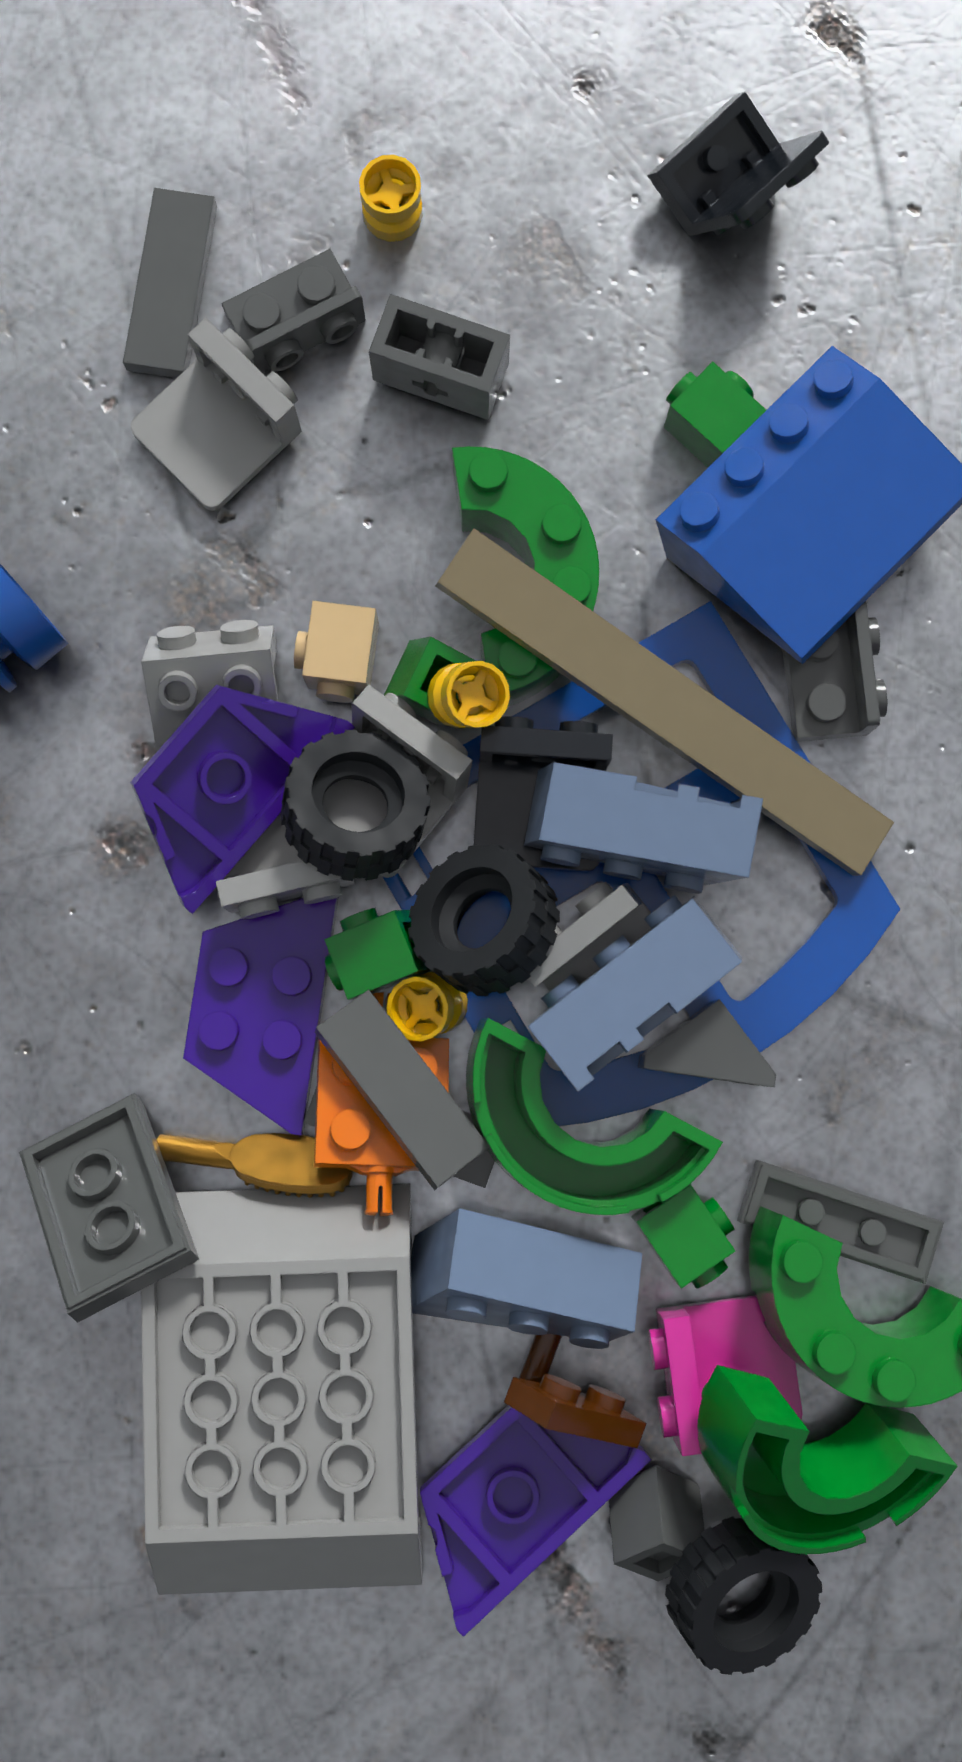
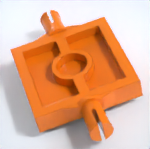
M384 992L374 993L373 996L383 1007ZM390 993L387 994V997H386V999H385V1011H386V1012H387V999H388ZM432 1038L421 1042L408 1040L447 1092H449V1039ZM319 1039L314 1167L347 1168L360 1175L367 1176L366 1210L364 1214L376 1216L378 1213V1190H380V1216L393 1215V1176L419 1170Z

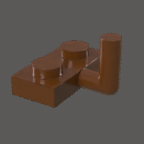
M553 1334L535 1335L519 1378L513 1377L504 1403L545 1429L638 1449L647 1423L623 1410L626 1399L596 1385H589L586 1394L581 1393L582 1389L577 1385L548 1374L562 1336Z

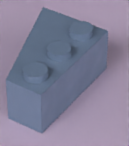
M553 762L538 770L524 845L543 849L541 859L547 862L577 867L580 865L581 858L604 863L603 873L610 876L641 880L642 872L665 876L664 887L700 894L702 893L703 885L749 878L763 798L742 795L740 801L725 803L699 797L700 787L679 784L678 791L639 783L637 782V776Z
M675 895L644 918L651 930L632 944L622 935L592 958L600 968L580 984L571 974L541 998L548 1009L527 1027L577 1091H580L594 1080L593 1075L624 1051L627 1053L644 1040L643 1037L671 1015L677 1014L742 962V956L695 896L683 905Z
M459 1208L414 1236L411 1254L412 1313L507 1327L512 1331L523 1334L569 1337V1342L576 1346L593 1349L608 1348L609 1341L635 1332L642 1253Z

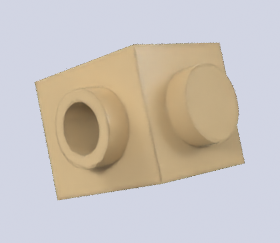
M312 600L308 632L298 631L294 649V668L303 669L302 676L308 689H316V697L327 701L349 703L353 702L354 694L360 695L368 684L371 686L379 629L376 608Z

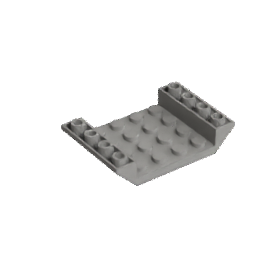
M393 1184V1215L380 1216V1190H378V1213L376 1216L364 1214L366 1210V1185L346 1186L344 1192L336 1191L334 1197H331L329 1193H324L322 1198L318 1197V1194H313L311 1198L307 1197V1194H302L298 1198L296 1193H291L290 1196H287L282 1191L277 1195L271 1189L269 1192H265L264 1189L175 1192L199 1260L141 1290L145 1546L158 1595L422 1585L421 1514L418 1512L410 1255L412 1251L410 1184Z

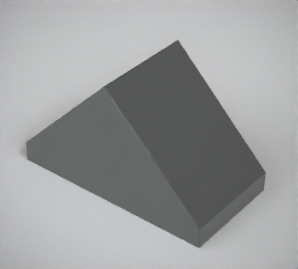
M720 999L708 1003L639 1055L638 1068L763 1087H775L776 1073Z

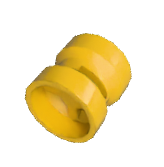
M381 155L371 160L362 170L359 179L364 223L369 232L378 239L388 242L402 241L414 234L419 228L423 217L420 175L411 162L397 155Z
M484 661L455 663L443 667L431 679L427 692L428 704L433 715L444 725L454 728L488 727L502 717L507 710L510 700L509 684L504 674L493 664ZM456 693H458V699L460 701V704L456 699Z
M431 971L404 979L393 987L387 999V1014L408 1040L421 1042L452 1031L462 1023L467 1013L468 998L465 993L458 991ZM437 999L439 1000V1003H440V1009H439V1011L437 1010V1009H438V1004H437V1001H436Z

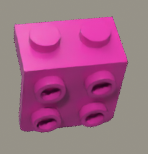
M756 1295L656 1308L658 1328L649 1329L648 1337L654 1370L664 1369L667 1395L657 1397L660 1425L663 1438L673 1437L682 1456L702 1454L697 1428L699 1408L702 1400L701 1395L704 1386L709 1381L717 1365L768 1377L798 1417L802 1419L803 1413L796 1364L780 1348L763 1323L765 1319Z

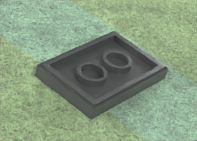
M135 1093L19 1152L67 1314L77 1323L199 1260L146 1109Z

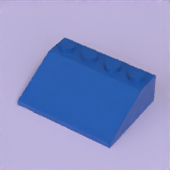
M831 346L655 520L667 559L803 664L962 505V463L878 376L834 346Z

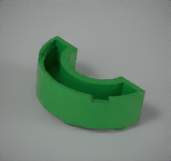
M467 446L452 448L453 476L462 532H471L475 528L479 532L488 533L508 542L524 559L526 565L594 611L599 587L600 568L598 550L589 521L571 492L547 470L519 455L488 447ZM496 628L481 633L482 661L496 666L504 674L509 684L510 700L508 707L536 695L561 675L557 670Z
M490 1018L480 1019L471 1041L466 1066L467 1100L473 1123L489 1145L487 1151L494 1161L518 1184L543 1200L579 1213L592 1215L626 1214L629 1211L644 1208L659 1201L664 1202L678 1194L705 1170L722 1145V1141L666 1111L650 1108L635 1128L614 1140L586 1143L574 1139L555 1124L542 1100L540 1071L546 1054L544 1047Z
M761 1206L759 1207L749 1247L752 1291L756 1292L758 1303L765 1319L763 1323L776 1343L795 1363L841 1393L859 1401L883 1407L904 1408L933 1404L962 1391L961 1298L930 1286L917 1307L899 1319L874 1325L859 1322L854 1318L841 1296L837 1267L843 1243L782 1214Z
M717 1365L702 1390L697 1428L700 1451L704 1461L749 1529L759 1539L779 1550L798 1554H824L866 1543V1536L862 1531L877 1525L889 1517L898 1526L922 1508L941 1489L958 1467L913 1413L866 1403L852 1421L828 1437L805 1444L810 1431L768 1377Z

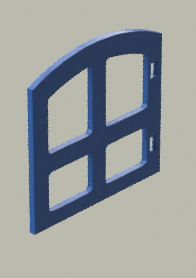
M711 601L639 642L640 645L673 668L683 663L691 665L710 694L810 763ZM570 682L513 715V717L532 719L534 721L533 729L559 730L560 722L583 721L607 707V705L574 682ZM481 735L463 744L468 752L467 757L473 760L467 788L478 782ZM698 768L665 787V789L678 791L679 784L700 787L699 797L725 803H733L740 799L739 796ZM799 839L833 894L835 900L834 907L804 944L773 975L741 1001L732 999L719 980L683 1008L688 1018L711 1001L720 999L759 1052H762L797 1027L828 1000L865 960L900 911V907L871 861L862 875L853 876ZM418 847L413 856L428 879L430 877L429 873L433 869L421 848ZM602 862L591 871L534 868L549 882L547 885L554 890L558 899L555 902L556 907L589 887L607 882L613 891L622 884L628 883L651 913L670 899L656 874L642 872L641 880L618 878L604 874V863ZM399 873L393 877H383L401 910H410L417 899L416 893L413 896L410 894ZM492 891L477 899L467 909L459 923L457 935L460 942L468 948H479L490 942L501 931L509 917L511 905L508 898L500 892ZM473 992L466 994L468 1005L465 1019L473 1032H475L480 1019L490 1018L501 1025L511 1020L518 1034L535 1042L506 992L501 994L492 992L488 996H477ZM646 1050L612 1060L593 1075L595 1079L580 1091L574 1088L561 1070L552 1069L545 1058L540 1071L542 1100L555 1124L558 1126L589 1123L641 1110L692 1091L713 1079L638 1068L639 1055Z

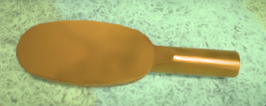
M282 1133L254 1134L241 1139L236 1144L160 1134L157 1138L164 1161L233 1169L236 1175L244 1181L245 1185L253 1184L255 1189L262 1187L265 1192H269L271 1189L277 1195L282 1191L287 1196H290L291 1193H296L298 1198L302 1194H307L309 1198L313 1197V1194H318V1197L322 1198L324 1193H329L331 1197H334L336 1191L341 1193L345 1191V1187L350 1184L353 1176V1171L347 1168L314 1167L315 1138L304 1135Z

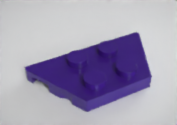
M215 685L130 783L181 904L190 913L193 914L217 887L216 881L225 878L281 813L282 798L289 767L295 757L299 758L302 748L311 741L315 743L321 740L322 735L331 732L335 735L344 733L345 730H353L355 727L349 721Z
M339 897L313 904H304L302 898L279 906L278 912L251 919H239L203 931L183 1059L294 1135H304V1119L307 1114L318 1037L314 1032L321 1021L328 973L325 957L330 954L324 939L333 936Z
M508 1405L420 1487V1496L428 1525L431 1527L435 1542V1552L441 1574L445 1579L457 1631L464 1637L651 1461L648 1452L642 1446H638L637 1449L545 1429Z

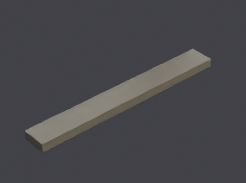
M475 528L470 532L436 583L435 587L740 798H742V795L763 798L761 809L763 814L851 875H862L894 824L891 819Z

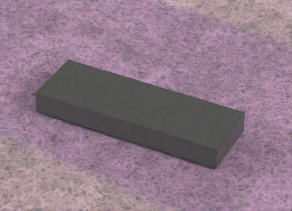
M154 188L123 364L127 371L177 378L190 365L193 347L187 334L197 325L217 211L214 196Z
M369 989L316 1027L314 1033L434 1191L487 1151L489 1148L487 1142Z
M757 1159L737 1219L740 1223L753 1227L759 1207L761 1206L842 1242L840 1253L842 1257L926 1284L944 1224L943 1221Z

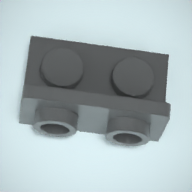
M331 249L221 303L231 327L253 352L254 358L251 362L262 373L270 369L276 372L290 368L303 357L305 351L325 341L328 344L343 341L357 330L359 324L366 321L362 296L356 286L351 287Z
M866 601L803 664L783 649L791 728L797 742L867 736L880 725V717L886 716L888 706L887 690L884 680L875 678L873 655H878L880 650V630L877 619L875 617L868 618Z

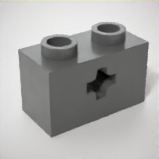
M390 294L369 349L372 377L376 382L489 420L509 365L510 334Z

